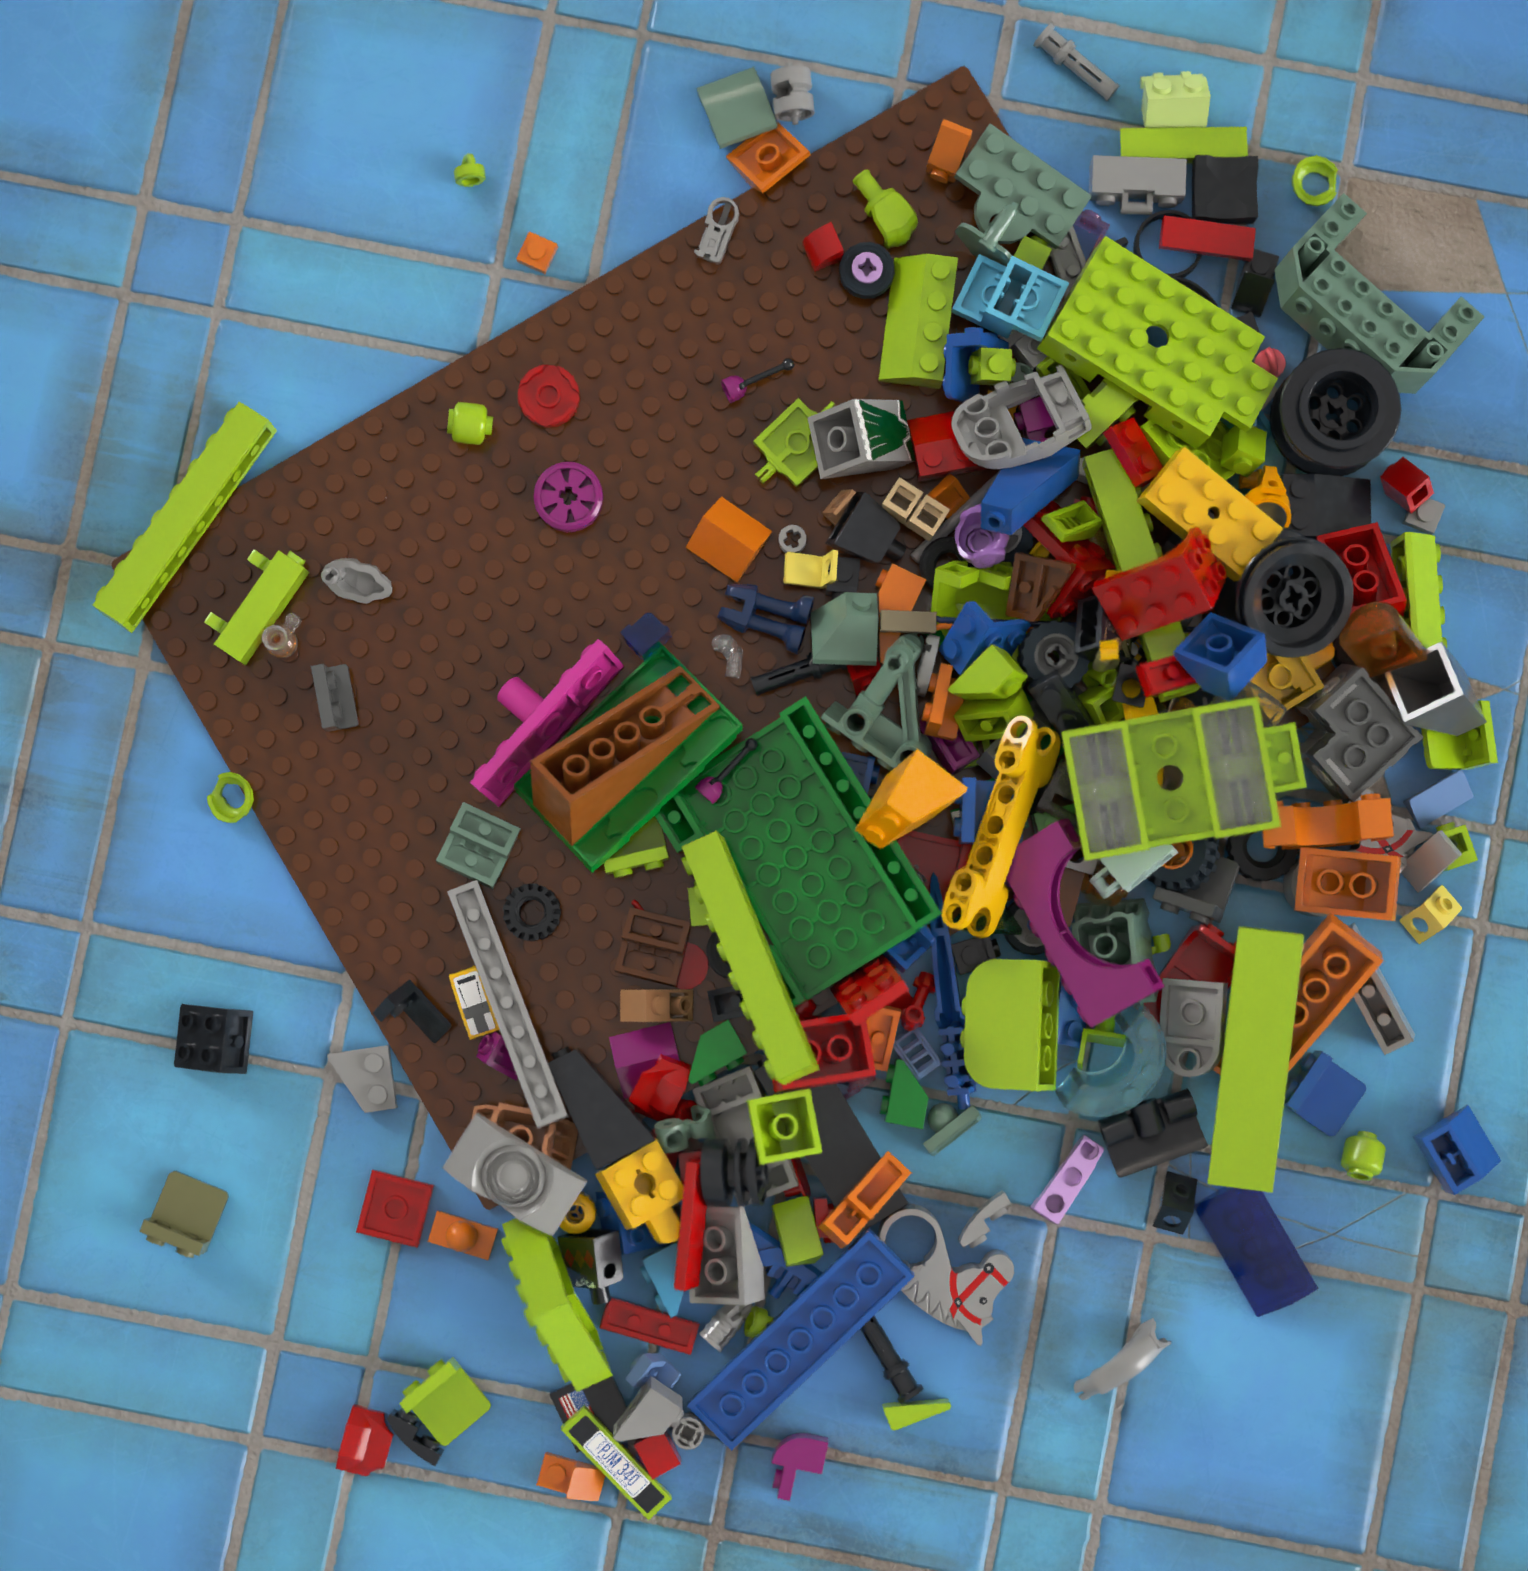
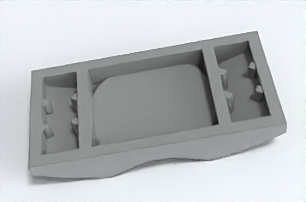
M752 1066L692 1089L698 1105L711 1110L715 1139L728 1138L731 1142L733 1153L739 1138H746L749 1144L750 1139L754 1135L747 1100L767 1097ZM791 1159L769 1163V1183L766 1198L799 1185ZM734 1192V1196H735L736 1201H737V1203H738V1199H737L736 1193Z
M479 1113L475 1114L442 1167L472 1192L494 1201L518 1220L551 1236L554 1235L587 1183V1180Z

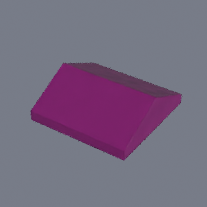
M671 1022L609 1037L624 1099L630 1098L642 1072L654 1067L660 1054L680 1061Z

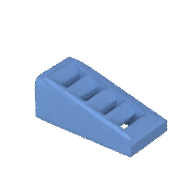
M899 1019L898 1027L901 1026V1019ZM918 1028L911 1032L905 1030L895 1037L893 1049L900 1059L905 1062L917 1081L942 1065V1061ZM914 1033L916 1039L901 1048L898 1043ZM921 1043L924 1049L909 1059L906 1053ZM928 1054L931 1060L916 1069L913 1064Z

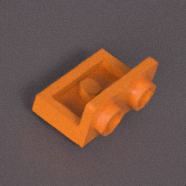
M940 663L937 674L932 673L927 691L932 692L931 702H925L922 721H927L924 735L954 741L958 731V724L954 715L963 704L964 699L948 691V688L957 680L951 678L953 666Z

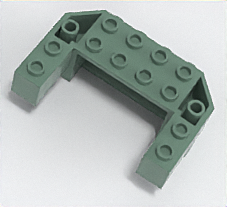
M1343 193L1274 269L1280 307L1326 349L1346 348L1368 354L1389 371L1396 382L1399 393L1416 394L1483 320L1484 316L1461 296L1429 332L1424 330L1335 251L1367 214Z

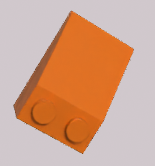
M1301 847L1294 911L1329 914L1331 912L1333 915L1395 921L1401 857Z

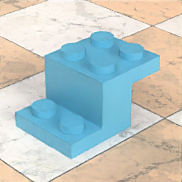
M979 254L951 312L1008 339L1012 329L1041 342L1069 283L1014 256L1011 257L1006 267Z

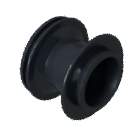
M1346 348L1327 349L1315 353L1303 360L1292 371L1274 395L1269 416L1270 430L1274 443L1281 455L1291 465L1307 474L1345 476L1354 473L1379 456L1394 438L1400 424L1402 410L1400 394L1396 382L1389 371L1368 354ZM1328 388H1335L1338 391V398H1330L1327 394ZM1311 398L1318 402L1316 410L1310 407L1309 400ZM1349 399L1356 401L1358 404L1357 410H1350L1347 407ZM1335 412L1337 418L1328 421L1325 416L1328 413L1333 414ZM1347 423H1355L1357 432H1349L1346 428ZM1327 433L1337 436V440L1327 437Z
M1282 527L1283 530L1273 543L1263 548L1251 559L1244 569L1240 580L1234 582L1226 576L1225 583L1214 604V610L1221 617L1264 633L1266 652L1268 654L1285 658L1304 657L1328 646L1343 630L1351 614L1353 585L1346 565L1334 550L1322 542L1306 538L1297 531ZM1291 567L1294 573L1288 577V570ZM1273 574V581L1267 585L1266 581ZM1268 597L1267 604L1262 607L1261 601L1263 598Z

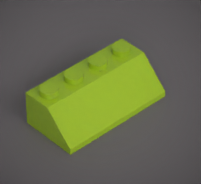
M920 254L894 258L895 275L890 287L879 381L941 388L945 367L944 346L947 342V334H949L958 257Z
M1404 532L1390 542L1391 559L1407 599L1403 620L1396 621L1403 639L1401 641V646H1403L1402 652L1398 655V662L1441 641L1447 648V640L1445 637H1442L1441 625L1445 623V609L1443 606H1440L1439 594L1443 591V579L1437 572V563L1441 559L1440 545L1435 544V535Z

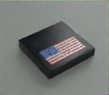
M613 1376L578 1392L573 1384L569 1383L549 1394L563 1424L585 1405L612 1434L614 1424L627 1408V1404ZM573 1443L576 1452H580L581 1450Z

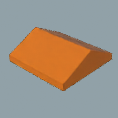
M777 120L778 128L746 139L726 156L749 186L761 193L767 191L811 155L809 150Z

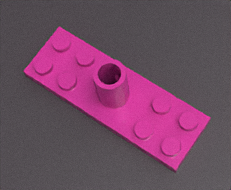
M597 639L594 644L584 649L581 659L573 668L567 669L562 674L559 683L545 699L519 677H514L507 681L500 689L497 700L523 724L508 740H504L497 747L496 754L488 763L481 765L477 769L474 779L470 783L499 807L514 791V784L531 769L530 761L555 745L620 672L624 665L603 642Z

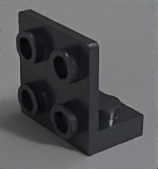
M181 1004L174 1066L216 1073L247 1074L253 1011Z

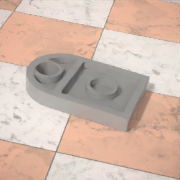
M1163 978V985L1165 987L1162 988L1160 1056L1165 1065L1178 1075L1195 1077L1207 1074L1217 1066L1223 1053L1228 983ZM1189 1051L1194 1053L1197 1058V1064L1192 1070L1187 1069L1183 1063V1057Z

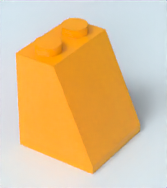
M916 749L885 776L855 830L863 835L867 841L881 849L935 818L966 793L968 788Z

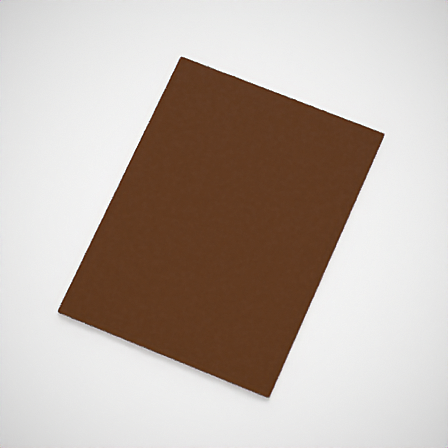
M965 66L959 67L813 152L764 193L751 188L732 199L739 210V221L734 227L720 264L701 259L696 256L694 251L695 249L700 250L698 247L705 228L708 227L705 225L707 217L705 215L236 488L142 619L231 772L241 775L250 784L254 798L251 806L451 1152L470 1124L474 1106L485 1104L498 1106L499 1103L529 1108L519 1079L516 1081L476 1057L479 1043L486 1035L469 1039L449 979L450 974L475 966L447 892L473 880L436 864V859L450 833L449 829L463 802L521 828L494 889H490L480 883L479 886L547 1063L554 1060L551 1054L569 1046L571 1051L579 1049L624 1098L615 1068L609 1037L667 1022H620V990H682L614 971L623 940L621 936L629 908H634L632 901L637 900L645 911L691 922L688 888L694 887L695 878L693 874L689 876L683 866L681 858L685 857L684 851L677 853L664 831V839L669 855V860L663 861L664 867L645 871V867L641 866L633 868V874L614 878L613 873H606L603 863L591 873L583 862L572 853L564 842L557 837L515 791L498 807L470 783L474 779L477 769L481 765L488 763L496 754L497 747L504 740H508L523 724L497 700L498 693L503 685L510 679L519 677L545 699L559 683L562 674L567 669L573 668L581 659L584 649L594 644L597 639L613 652L624 667L555 743L556 745L663 644L743 724L742 731L737 735L736 739L715 758L780 718V712L805 696L820 719L823 713L835 701L849 709L857 698L848 670H842L841 668L823 674L820 679H814L812 676L757 696L750 677H755L807 659L806 655L812 652L810 619L808 625H803L791 619L756 609V615L806 628L798 654L789 652L786 649L785 642L777 637L749 628L745 633L738 632L720 621L717 616L721 607L735 609L742 612L744 602H738L725 596L727 584L757 585L759 593L787 602H797L803 595L815 597L812 612L830 602L832 595H825L826 588L819 589L785 584L783 582L785 553L781 550L778 543L781 530L788 525L801 527L805 531L807 538L806 546L800 553L823 557L832 550H838L826 544L835 526L822 512L841 490L853 489L855 492H866L882 506V503L899 477L924 492L920 498L922 500L926 494L932 491L945 478L918 482L914 461L893 470L820 479L819 469L817 468L797 488L786 476L776 471L763 484L760 482V479H757L755 473L768 462L765 455L753 444V441L798 398L810 410L820 413L831 401L837 406L852 399L903 400L907 420L956 411L963 404L946 397L943 390V381L940 389L879 381L890 287L884 294L871 299H861L853 296L844 288L840 281L839 265L841 261L814 272L802 241L814 230L832 222L844 249V254L850 247L860 242H873L885 248L890 253L893 261L894 258L920 254L958 257L952 302L953 308L977 259L957 236L955 230L961 223H967L978 229L974 219V206L979 195L957 179L955 183L950 181L941 183L930 177V173L926 172L927 163L943 119L973 130L964 160L990 123L1009 136L970 70ZM868 169L883 190L894 188L896 192H899L916 212L918 219L917 228L912 233L910 240L904 245L887 249L884 246V237L875 224L873 217H868L864 209L868 201L857 186L853 184V179L862 171ZM725 204L712 211L713 220L717 224ZM732 205L725 225L730 223L734 218L735 212L734 207ZM1029 232L1026 236L1031 238V236L1036 235H1034L1032 232ZM1021 240L1012 244L999 245L1014 256ZM1048 258L1043 271L1056 276L1051 260ZM1063 296V298H1062V300H1061V302H1060L1058 308H1060L1061 305L1063 304V302H1064V300H1065V299H1064V296ZM951 312L949 334L964 333V329L969 327L983 328ZM983 328V333H994ZM786 358L794 361V368L792 370H782L747 386L746 393L740 400L733 403L728 401L721 385L722 379L736 375L746 380L782 364ZM945 360V367H944V375H943V378H944L945 373H946V360ZM548 364L563 367L573 375L579 387L580 402L576 413L568 422L558 427L545 428L533 424L524 416L518 404L517 395L520 381L525 374L539 365ZM1097 374L1091 382L1084 378L1082 379L1090 392H1092L1102 382L1104 377ZM980 385L979 394L985 396L988 390L994 391V385ZM1139 400L1133 406L1136 412L1129 419L1134 417L1139 427L1149 420L1144 417L1149 405ZM458 402L484 405L487 409V416H493L491 435H485L484 441L480 445L455 442L452 439V434H447L449 408L454 409ZM1019 431L1021 437L1024 438L1023 431ZM1055 431L1045 433L1044 438L1053 437V432ZM1078 439L1065 446L1079 449L1080 458L1112 449L1108 441L1101 446L1095 443L1093 446L1085 448ZM561 462H575L589 468L597 476L603 491V505L596 520L588 527L575 532H562L548 526L539 516L534 504V488L538 478L546 469ZM984 469L953 476L957 478L969 497H971L1000 469ZM1076 480L1058 495V499H1053L1052 501L1056 502L1061 508L1072 505L1074 499L1080 500L1081 497L1092 498L1087 484ZM567 489L566 494L561 493L560 498L564 499L566 505H571V500L576 501L577 496L573 495L571 489ZM721 496L773 531L738 583L686 549V545L700 520ZM1141 505L1143 514L1148 513L1152 521L1153 531L1150 534L1153 543H1158L1160 548H1162L1172 530ZM1209 508L1208 516L1214 519V513ZM900 523L901 527L894 539L906 546L904 555L898 562L885 555L879 563H869L860 559L858 593H877L878 595L880 588L875 586L882 569L889 571L892 563L922 577L920 562L916 563L910 554L926 539ZM1101 526L1095 536L1088 540L1099 545L1105 551L1104 556L1115 566ZM955 529L947 537H955ZM789 532L784 543L786 546L791 544L792 548L798 546V539L801 537L799 534L794 536L793 532ZM1035 537L1033 538V545L1028 554L1038 543V540ZM132 549L112 561L113 570H115L119 562L126 559ZM253 550H256L269 560L273 559L278 550L285 555L291 551L306 561L303 567L310 573L248 663L244 665L214 645L221 633L204 623V621L212 612L228 623L264 572L247 560ZM838 550V557L857 558ZM944 553L938 558L936 568L952 561H959V559L953 553ZM1051 553L1047 556V558L1055 559ZM354 558L361 563L377 566L380 572L391 581L392 593L389 597L373 600L368 604L344 599L336 595L322 581L321 572L326 564L336 559ZM1273 574L1266 581L1267 585L1273 581ZM926 583L912 611L931 612L933 589ZM1268 597L1263 598L1261 601L1262 607L1267 604ZM1214 606L1211 610L1195 615L1188 627H1197L1210 612L1216 614ZM1077 614L1062 617L1060 622H1076ZM918 633L917 636L920 637L922 635L924 645H926V637L922 633ZM877 638V658H878V638ZM939 650L937 651L932 673L936 674L940 663L951 665ZM1053 650L1047 654V657H1050L1053 663L1058 661V658L1053 654ZM1145 654L1138 661L1139 663L1147 662ZM921 656L914 663L916 679ZM1330 661L1315 671L1320 680L1323 681L1335 670V667ZM325 664L327 667L343 664L348 666L358 716V726L330 732L322 728L311 666ZM953 668L951 678L958 679L961 675ZM1082 680L1075 684L1083 692L1087 690ZM1026 682L1023 689L1034 699L1029 691V683ZM897 683L883 703L885 708L881 713L902 727ZM1242 689L1233 700L1249 697L1245 690ZM927 691L925 697L917 695L919 721L922 718L925 702H931L932 692ZM1159 697L1154 698L1156 705L1162 703ZM1171 699L1163 702L1166 709ZM1296 705L1272 720L1262 719L1263 728L1295 723L1297 730L1309 723L1308 717L1302 714ZM857 713L860 719L865 720L862 715ZM826 727L841 752L875 757L874 765L880 766L877 783H870L868 796L874 797L883 779L891 771L880 765L877 761L878 757L869 751L864 753L855 748L851 743L852 739L843 733L838 735ZM991 739L990 743L992 744L995 739ZM979 740L977 744L981 757L984 753L982 740ZM932 749L928 758L944 769ZM1064 752L1057 758L1050 778L1053 809L1074 804L1066 754ZM980 766L962 769L953 775L959 782L963 777L976 778L977 781H987L993 778ZM953 802L935 818L913 831L958 841L959 836L953 835V823L949 811L959 808L960 804H954ZM1030 816L1027 818L1029 827L1023 830V841L1035 835ZM1083 848L1079 849L1070 860L1077 861L1084 857ZM534 883L548 888L555 894L560 902L561 915L559 925L547 938L527 941L514 936L506 927L507 925L503 920V904L505 905L507 896L515 888L521 887L524 884ZM1007 887L1009 892L1007 902L1014 898L1015 893L1011 887ZM536 900L526 901L521 906L520 917L528 925L538 924L544 917V908ZM961 907L955 908L952 913V921L957 923L962 917ZM759 922L768 945H774ZM929 923V924L927 925V927H928V928L930 929V931H931V926H930V923ZM708 925L691 926L688 943L697 945L704 951L705 955L708 940L712 935ZM948 927L950 936L959 931ZM709 962L706 978L700 985L692 988L693 1021L671 1022L680 1061L689 1064L690 1069L692 1068L700 1035L726 1021H713L707 991L732 986L730 979L718 975L711 968ZM410 979L445 1016L452 1027L437 1043H433L404 1011L396 1018L391 1014L382 1022L375 1017L373 1012L388 995ZM836 984L812 998L817 1006L813 1013L814 1016L839 1003L830 990ZM745 1016L729 1019L747 1051V1054L742 1056L743 1059L760 1050L752 1035V1032L756 1030L752 1019L747 1020ZM726 1066L715 1071V1074L718 1075L726 1070ZM688 1080L683 1095L699 1086L698 1081L691 1085ZM557 1086L558 1092H559V1094H560V1097H561V1099H562L563 1105H564L565 1110H566L567 1115H568V1117H567V1118H564V1119L569 1120V1121H571L572 1123H574V1121H573V1119H572V1117H571V1115H570V1113H569V1110H568V1108H567V1106H566V1104H565V1102H564V1099H563V1097H562V1095H561V1093H560V1091H559V1088H558V1086ZM629 1098L625 1099L626 1102L634 1109V1105L628 1101ZM637 1113L642 1119L647 1117L640 1113ZM579 1132L573 1160L587 1153ZM476 1193L485 1209L490 1210L499 1205Z

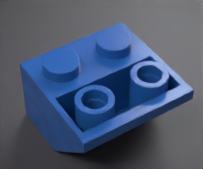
M1469 1105L1464 1106L1413 1136L1444 1191L1453 1195L1483 1179L1501 1161Z

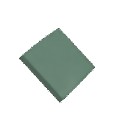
M754 67L696 88L720 149L778 128L770 103Z
M463 802L449 829L450 833L436 859V864L473 881L477 880L478 883L490 889H494L521 828Z

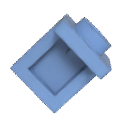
M644 1353L635 1358L631 1363V1371L625 1379L633 1387H643L650 1376L672 1389L681 1377V1372L661 1353Z

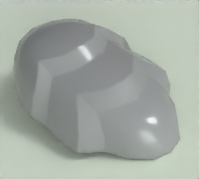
M354 558L336 559L326 564L321 572L322 581L336 595L344 599L368 604L373 600L389 597L392 593L391 581L380 572L377 566L361 563Z

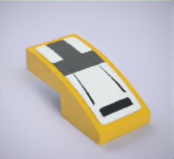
M476 966L450 974L451 986L469 1039L471 1040L500 1030Z

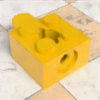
M1332 642L1322 650L1304 657L1285 658L1267 653V663L1243 688L1248 697H1258L1261 718L1263 720L1274 719L1325 687L1315 670L1330 662L1334 657L1335 649Z
M657 1139L595 1173L596 1178L626 1230L634 1229L645 1222L653 1238L658 1243L667 1244L679 1239L680 1219L673 1205L683 1199L684 1187Z

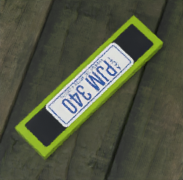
M585 1405L561 1426L562 1432L648 1521L672 1499V1495L656 1478L651 1479L647 1469L621 1442L613 1439V1434Z

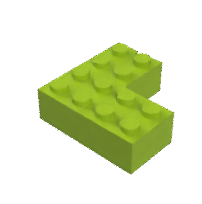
M517 1218L502 1224L506 1237L501 1239L507 1255L513 1258L509 1262V1266L516 1280L519 1279L521 1283L516 1286V1289L523 1304L527 1303L528 1308L524 1309L525 1317L531 1328L537 1326L535 1331L542 1346L548 1345L547 1351L553 1364L560 1363L558 1368L565 1383L571 1381L578 1392L613 1376L604 1351H601L603 1346L597 1328L574 1291L560 1246L554 1236L544 1233Z

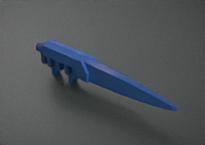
M933 872L930 881V895L942 913L943 898L938 877ZM940 915L930 923L931 935L935 938L934 943L931 945L938 1007L934 1009L935 1022L939 1027L938 1034L942 1036L943 1044L940 1045V1050L944 1053L945 1058L942 1061V1066L946 1067L947 1075L944 1076V1082L948 1085L947 1094L948 1096L957 1095L958 1109H968L971 1106L969 1094L976 1092V1082L969 1075L964 1063V1048L961 1046L960 1037L962 1030L965 1029V1016L962 1014L949 928L944 923L942 915Z
M749 1222L763 1267L767 1266L766 1274L771 1278L777 1279L768 1291L774 1298L779 1299L787 1287L793 1290L792 1293L796 1296L800 1295L823 1273L812 1264L786 1267L780 1242Z

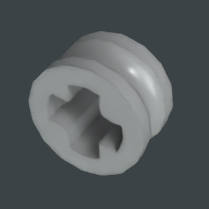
M788 525L781 530L778 543L784 553H800L806 546L807 537L801 527ZM789 532H793L794 536L799 534L801 537L798 539V546L792 548L791 544L786 546L784 543Z

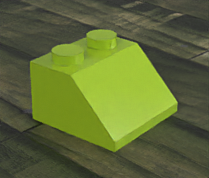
M810 1089L747 1100L759 1165L822 1153Z

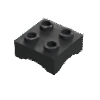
M1196 155L1192 162V219L1223 224H1254L1258 218V156L1213 157Z

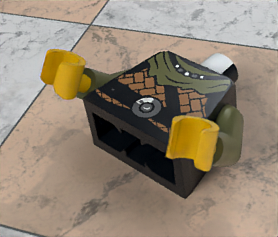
M1106 570V578L1123 571ZM1096 595L1078 600L1074 654L1093 662V669L1097 672L1115 669L1119 663L1132 660L1137 654V645L1132 642V638L1124 641L1120 639Z

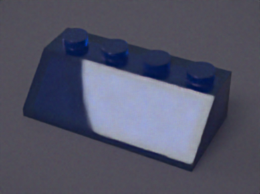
M1224 1186L1195 1203L1194 1209L1256 1317L1292 1305L1319 1289L1262 1191Z

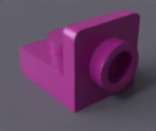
M494 1031L484 1036L479 1043L476 1057L486 1065L517 1081L518 1076L502 1035Z

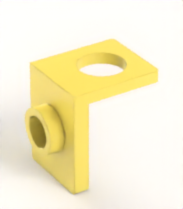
M832 550L823 557L794 552L785 553L783 582L785 584L819 589L826 588L827 584H832L837 578L838 550Z
M1441 885L1420 906L1403 916L1399 921L1416 942L1421 944L1443 930L1462 910V907L1449 891ZM1419 917L1425 920L1428 925V931L1421 932L1417 930L1413 925V918Z

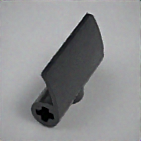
M1188 1088L1159 1099L1149 1098L1130 1105L1128 1110L1098 1120L1104 1143L1119 1178L1208 1146L1196 1117L1198 1113L1195 1102Z

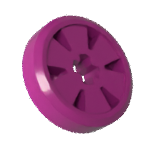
M561 462L546 469L538 478L534 488V504L539 516L548 526L562 532H575L588 527L596 520L603 505V491L597 476L589 468L575 462ZM567 489H571L573 495L577 496L576 501L571 500V505H566L564 499L560 498L561 493L566 494Z

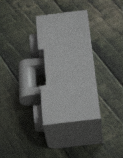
M1093 155L1089 167V194L1092 195L1090 200H1096V204L1102 206L1114 205L1115 201H1120V214L1152 215L1153 203H1158V206L1161 208H1174L1177 204H1181L1186 196L1187 159ZM1128 199H1145V202H1129Z

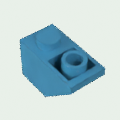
M677 1240L644 1256L642 1259L644 1265L640 1267L647 1284L649 1285L653 1282L658 1292L654 1298L661 1312L668 1311L671 1318L677 1315L684 1291L674 1289L678 1249Z

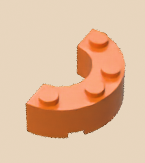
M1378 793L1365 794L1360 796L1361 800L1343 804L1342 800L1324 801L1322 807H1311L1310 802L1293 803L1291 806H1284L1283 801H1276L1281 827L1262 830L1263 847L1275 849V846H1282V850L1300 849L1301 847L1325 848L1359 844V841L1371 839V842L1392 838L1394 833L1390 798L1381 799Z

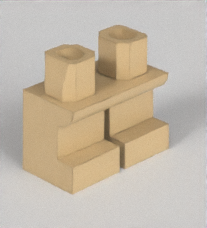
M899 477L882 503V507L895 520L930 541L950 509L927 494L923 500L920 499L924 492Z

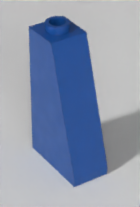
M1022 438L1025 445L1036 442V440ZM1063 447L1049 457L1001 469L981 502V529L1008 535L1016 532L1078 479L1080 450Z

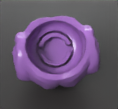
M981 504L964 510L960 515V522L955 529L954 535L959 555L977 568L987 569L999 564L1005 559V548L1009 535L981 529Z

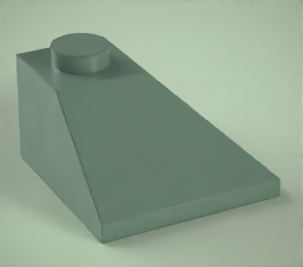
M845 592L811 612L813 664L876 666L878 638L877 593Z

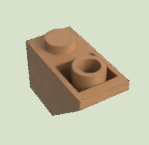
M693 989L620 990V1022L693 1021Z

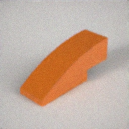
M887 1151L830 1212L818 1228L841 1249L846 1247L912 1172Z

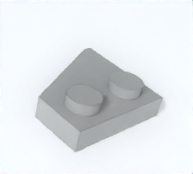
M389 1045L327 1054L329 1062L364 1113L398 1108Z

